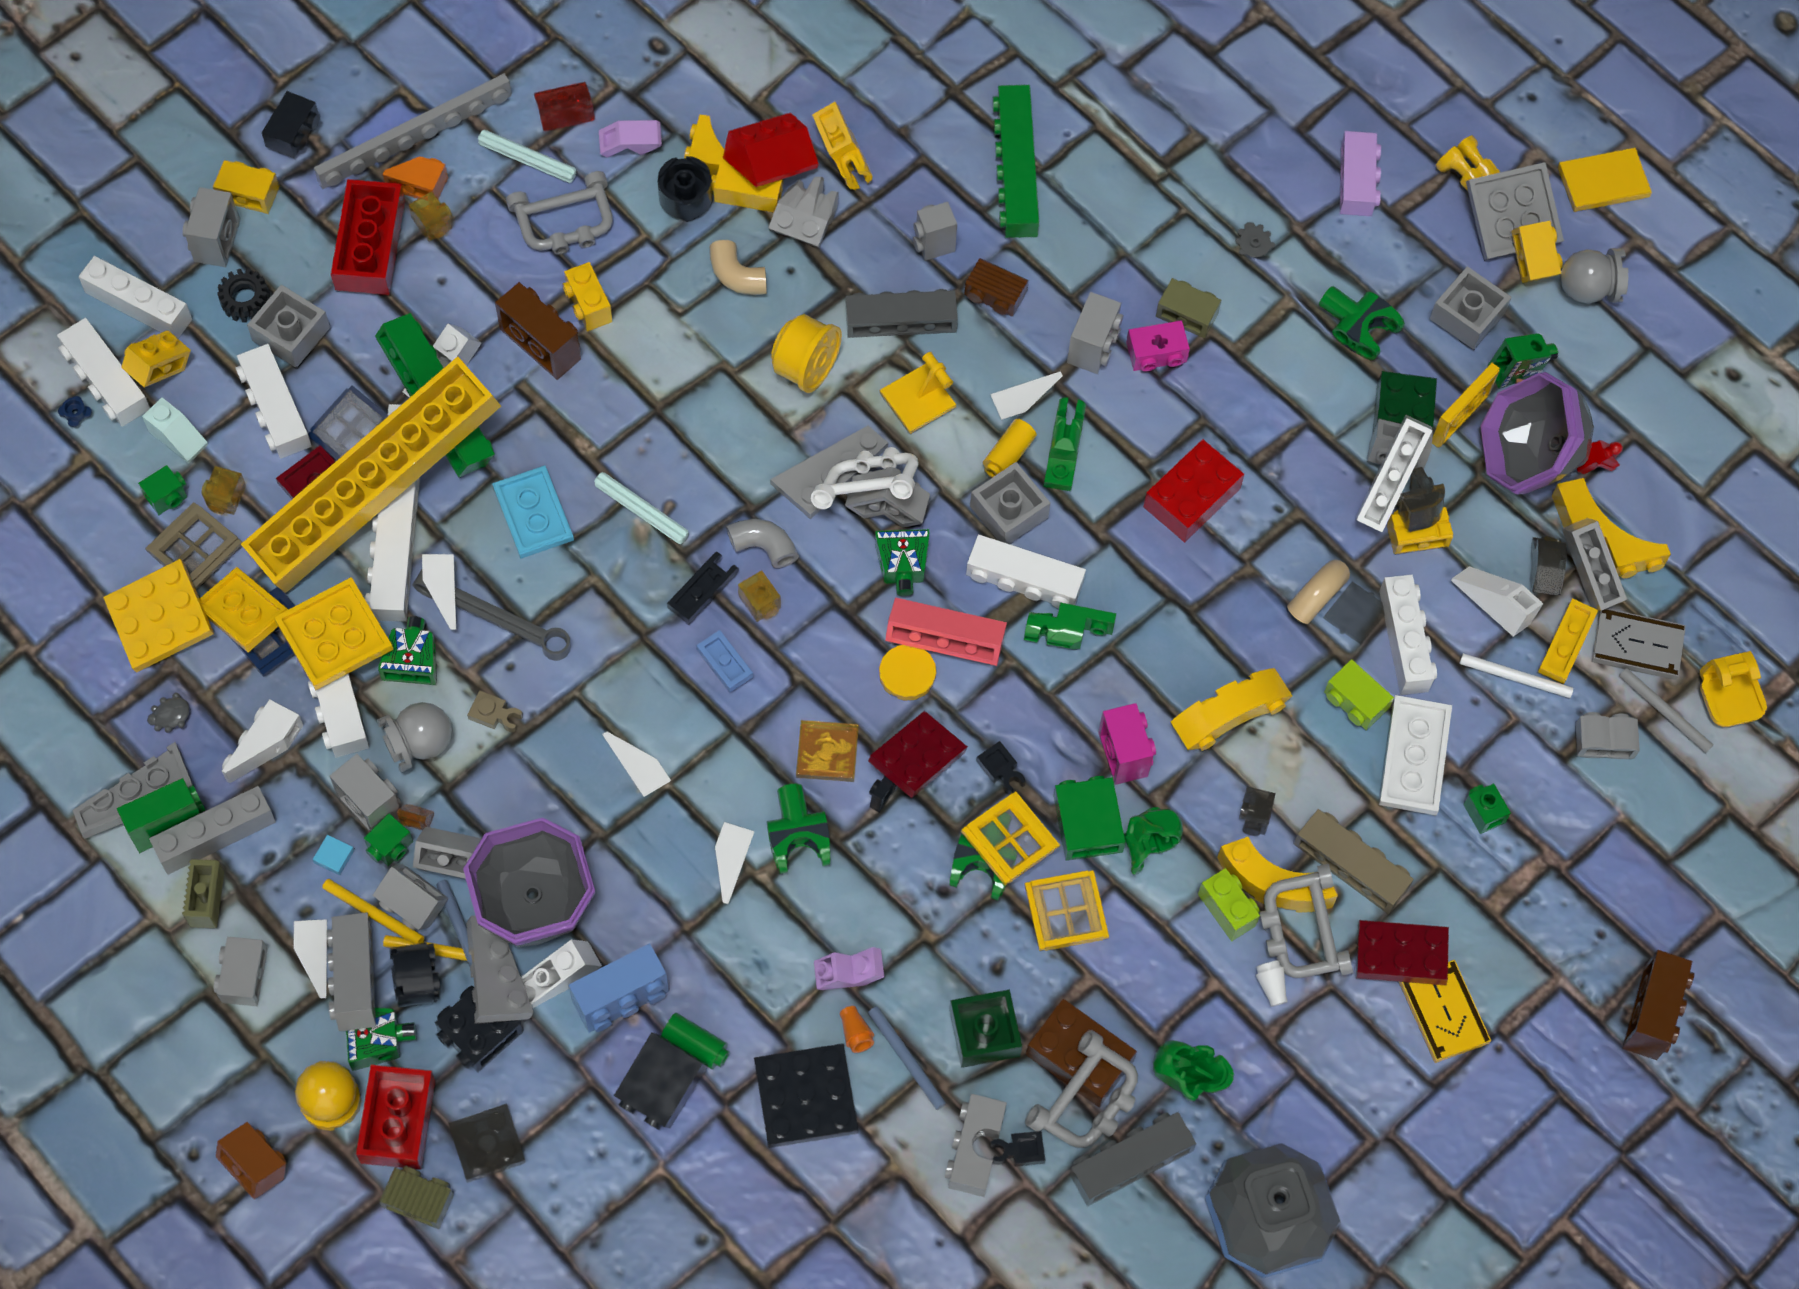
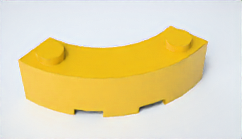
M1270 668L1251 673L1249 675L1250 679L1239 683L1234 680L1215 690L1216 697H1210L1202 702L1197 701L1171 720V724L1188 750L1201 749V751H1204L1216 743L1215 739L1232 728L1257 716L1267 713L1273 715L1283 710L1286 706L1285 702L1293 695L1276 669Z
M1249 837L1221 846L1217 857L1222 868H1226L1231 875L1235 874L1240 880L1243 889L1262 904H1264L1266 890L1273 883L1283 879L1311 874L1288 871L1272 864L1256 850ZM1309 886L1284 891L1276 897V905L1279 908L1296 910L1298 913L1315 912ZM1334 887L1322 889L1326 908H1333L1338 897Z

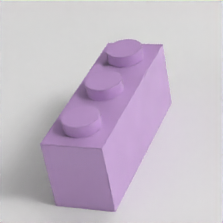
M1344 132L1341 143L1340 214L1372 216L1374 207L1380 204L1381 192L1376 190V183L1380 182L1381 167H1376V160H1380L1381 144H1377V133Z

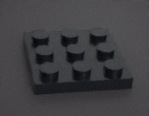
M844 1043L754 1057L768 1148L858 1134L859 1130Z

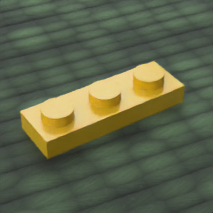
M1573 598L1571 599L1538 673L1562 684L1565 683L1596 617L1597 609Z

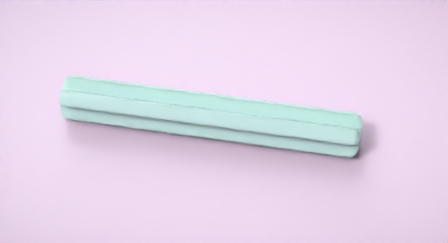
M482 130L478 137L480 145L571 183L576 177V168L495 133Z
M601 472L596 477L594 482L597 488L678 544H682L687 539L689 534L686 528L608 474Z

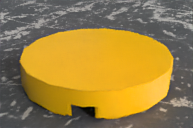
M899 645L890 649L883 656L879 666L880 682L884 690L890 695L896 696L897 699L904 701L916 700L925 696L933 686L936 679V665L931 655L924 649Z

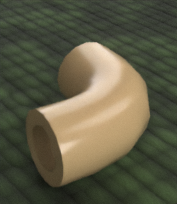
M718 240L710 244V261L714 274L725 287L741 294H767L765 267L751 268L741 265L737 258V245L733 241Z
M1340 560L1327 562L1290 601L1287 606L1289 612L1300 622L1309 624L1349 580L1350 572L1347 565Z

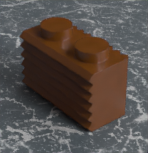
M979 258L966 280L964 294L972 302L989 305L995 312L1001 315L1009 314L1014 316L1028 291L1029 280Z

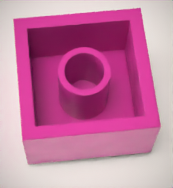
M1137 703L1102 712L1098 734L1115 785L1148 777L1150 767L1153 766V756L1156 755L1154 741L1152 738L1148 739L1145 731L1148 728L1144 712H1139Z

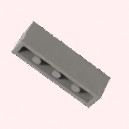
M259 786L165 830L149 838L164 870L169 875L189 865L190 860L202 859L276 823Z
M368 912L332 917V929L327 930L328 946L333 949V953H328L327 955L329 971H333V977L328 978L330 996L334 995V1001L329 1002L330 1019L336 1020L339 1031L376 1027L372 929Z

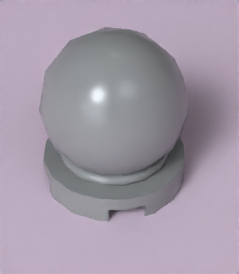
M1609 248L1606 256L1600 251L1589 249L1573 253L1564 262L1560 274L1562 288L1566 294L1575 301L1584 303L1600 301L1606 295L1609 302H1623L1624 300L1621 295L1627 294L1628 268H1622L1621 258L1626 257L1624 249Z
M419 702L410 704L399 713L396 720H392L389 715L377 719L379 727L385 726L384 731L386 735L382 737L394 763L399 760L401 761L398 766L400 772L412 768L411 760L413 758L425 760L436 757L446 749L451 740L452 727L449 717L443 709L432 703Z

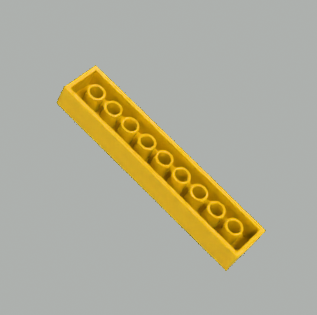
M457 356L243 541L241 545L270 580L283 592L287 593L496 412L501 405Z

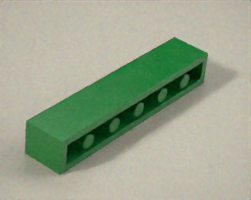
M998 85L997 96L992 97L993 112H998V119H994V135H999V142H995V157L1000 158L1001 165L996 167L997 181H1002V188H998V204H1003L1004 210L999 211L1000 228L1005 227V238L1038 237L1039 213L1030 85Z
M411 313L383 323L376 333L375 338L410 397L443 369L442 364L437 358L435 348L428 343L421 325L415 321ZM478 426L445 456L459 478L485 467L495 453L493 452L492 444L484 437Z

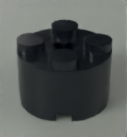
M686 156V159H677L675 157L662 165L658 172L657 182L659 203L663 210L669 215L682 219L685 222L693 221L696 217L705 213L710 207L713 198L712 178L708 166L700 159L692 156Z
M424 942L391 947L390 960L393 959L391 971L398 1008L435 1002V999H439L440 982L438 972L432 973L435 970L434 962H436L434 945Z

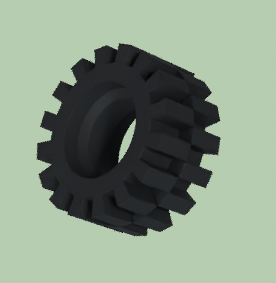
M246 268L245 273L242 272V269H237L238 274L236 275L232 271L229 272V279L223 277L221 279L223 285H218L219 292L217 293L221 307L228 317L232 316L234 321H238L239 317L242 322H247V317L252 319L270 298L267 283L263 276L260 277V274L256 271L252 274L251 269ZM242 289L254 291V296L248 301L238 302L234 300V295Z

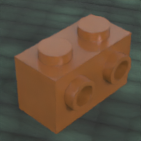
M248 1122L217 1141L216 1158L253 1199H256L284 1180L286 1161L283 1155L278 1150H273L267 1144L263 1133L258 1129H254Z

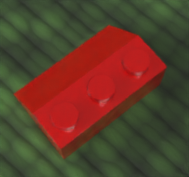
M792 113L728 131L723 159L755 187L818 168L819 163L808 128Z

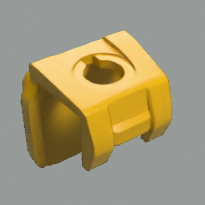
M1751 651L1712 659L1700 669L1702 678L1700 691L1709 715L1715 724L1721 727H1731L1756 721L1765 714L1767 704L1758 679H1761L1756 659Z

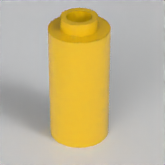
M1014 419L983 460L985 472L993 478L1015 462H1018L1037 436L1034 428L1021 419Z

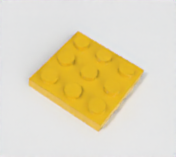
M181 559L103 597L131 667L136 673L214 634L186 565Z
M352 577L274 617L276 624L315 690L393 650L391 642Z

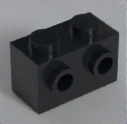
M286 91L261 132L265 147L295 158L298 151L305 147L310 131L315 129L319 123L320 115L316 102Z

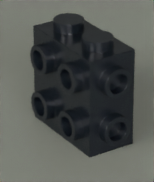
M469 986L462 992L459 997L460 1000L452 1007H445L438 1014V1020L435 1021L438 1030L436 1036L445 1047L448 1048L452 1045L458 1052L456 1057L465 1068L468 1069L472 1066L478 1073L523 1033L520 1024L522 1020L475 1023L476 1002H473L472 994L474 986Z

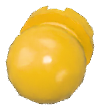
M319 1061L306 1067L297 1079L295 1089L297 1105L300 1107L306 1120L316 1128L329 1131L335 1130L334 1128L341 1127L347 1122H352L359 1112L362 1100L359 1087L350 1071L341 1064L333 1061Z

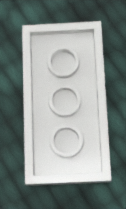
M1395 695L1379 805L1437 815L1452 705Z

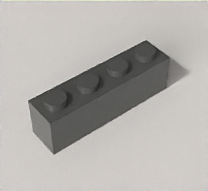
M937 289L931 292L911 290L907 293L882 292L880 294L868 295L855 293L846 296L847 338L957 333L958 317L955 290Z
M1168 1112L1153 1120L1154 1125L1143 1129L1142 1126L1137 1127L1127 1133V1139L1119 1143L1116 1140L1110 1141L1100 1148V1153L1092 1157L1086 1154L1073 1162L1074 1166L1071 1168L1070 1177L1087 1207L1194 1151L1197 1143L1179 1112L1171 1116Z

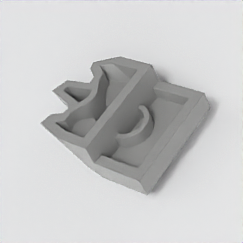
M814 177L807 189L804 188L803 182L799 179L786 190L779 200L768 229L820 248L828 225H831L836 213L839 192L830 191L827 195L823 194V177Z

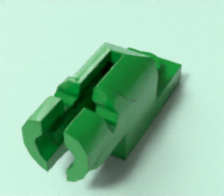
M1063 397L1059 399L1044 487L1071 492L1086 403L1082 400H1077L1074 419H1072L1071 425L1066 424V414L1069 398Z
M1060 602L1057 617H1054L1053 613L1029 612L1024 640L1038 643L1039 639L1044 636L1048 646L1054 645L1069 649H1080L1084 630H1089L1091 633L1100 636L1112 635L1117 613Z

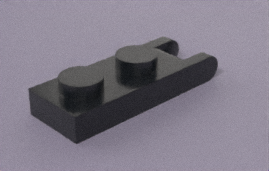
M717 551L667 602V608L688 624L696 618L739 571L736 565L731 566L727 572L720 568L717 563L722 555Z

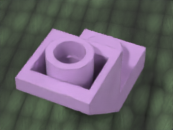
M657 120L617 121L600 129V154L608 158L628 148L643 155L662 146L660 122Z
M872 947L852 956L834 952L814 961L817 990L864 986L884 978L880 948Z

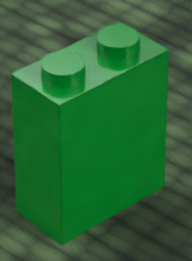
M1094 776L1089 778L1088 781L1076 782L1075 780H1065L1060 782L1059 785H1055L1053 797L1065 861L1123 853L1126 842L1113 777Z
M183 778L116 808L128 835L139 853L153 847L149 838L206 811L194 785L188 787Z

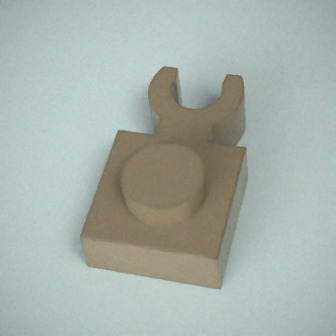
M480 690L467 714L469 720L494 730L497 724L501 723L509 732H516L517 730L515 724L508 722L509 719L512 717L523 718L521 710L517 708L505 709L507 706L506 700Z

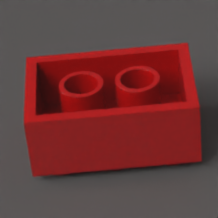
M1202 439L1146 492L1143 507L1185 543L1241 489L1245 474Z
M370 1065L356 1156L361 1164L399 1168L406 1166L422 1170L435 1087V1078L432 1071Z

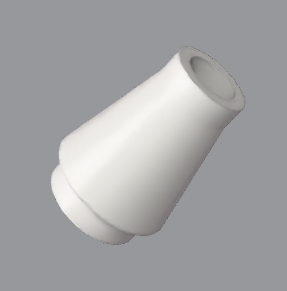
M1279 960L1257 966L1258 974L1255 976L1266 994L1270 1006L1273 1007L1287 1003L1284 967L1280 966Z

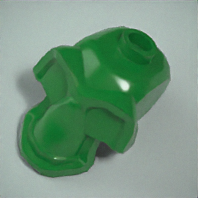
M1153 807L1130 818L1124 837L1131 858V872L1134 875L1139 874L1143 870L1144 861L1151 853H1163L1174 848L1181 841L1183 824L1178 813L1171 809Z
M1170 1040L1164 1042L1154 1055L1153 1071L1156 1077L1173 1089L1181 1092L1187 1101H1196L1203 1091L1215 1093L1230 1087L1234 1078L1233 1068L1227 1059L1222 1055L1214 1057V1048L1207 1045L1193 1047L1180 1041Z

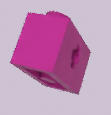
M1182 320L1128 329L1126 344L1133 371H1151L1156 367L1167 365L1176 367L1187 362L1190 348Z

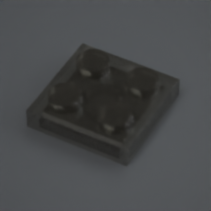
M507 1104L448 1123L467 1183L526 1163Z

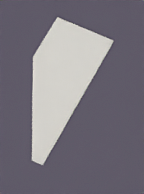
M1061 371L990 394L1001 420L1026 412L1062 377Z
M422 554L423 582L449 628L456 629L454 554Z
M609 732L602 734L644 797L671 781L656 758Z
M726 822L722 826L715 850L722 901L729 904L755 831Z
M327 919L294 921V950L319 997L326 998Z

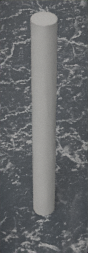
M1628 668L1621 672L1619 675L1621 679L1700 749L1707 753L1713 747V744Z

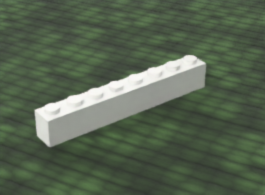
M389 404L388 415L401 405ZM420 478L381 510L378 516L373 517V532L376 533V541H371L370 557L374 558L373 567L368 568L367 579L368 584H371V592L366 593L365 600L378 621L407 622Z

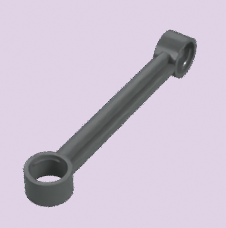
M421 569L412 585L419 593L433 599L423 582V572ZM455 587V606L541 646L543 654L550 660H562L569 654L571 649L570 637L565 630L561 628L545 630ZM552 637H561L565 640L566 646L560 651H551L546 648V642Z

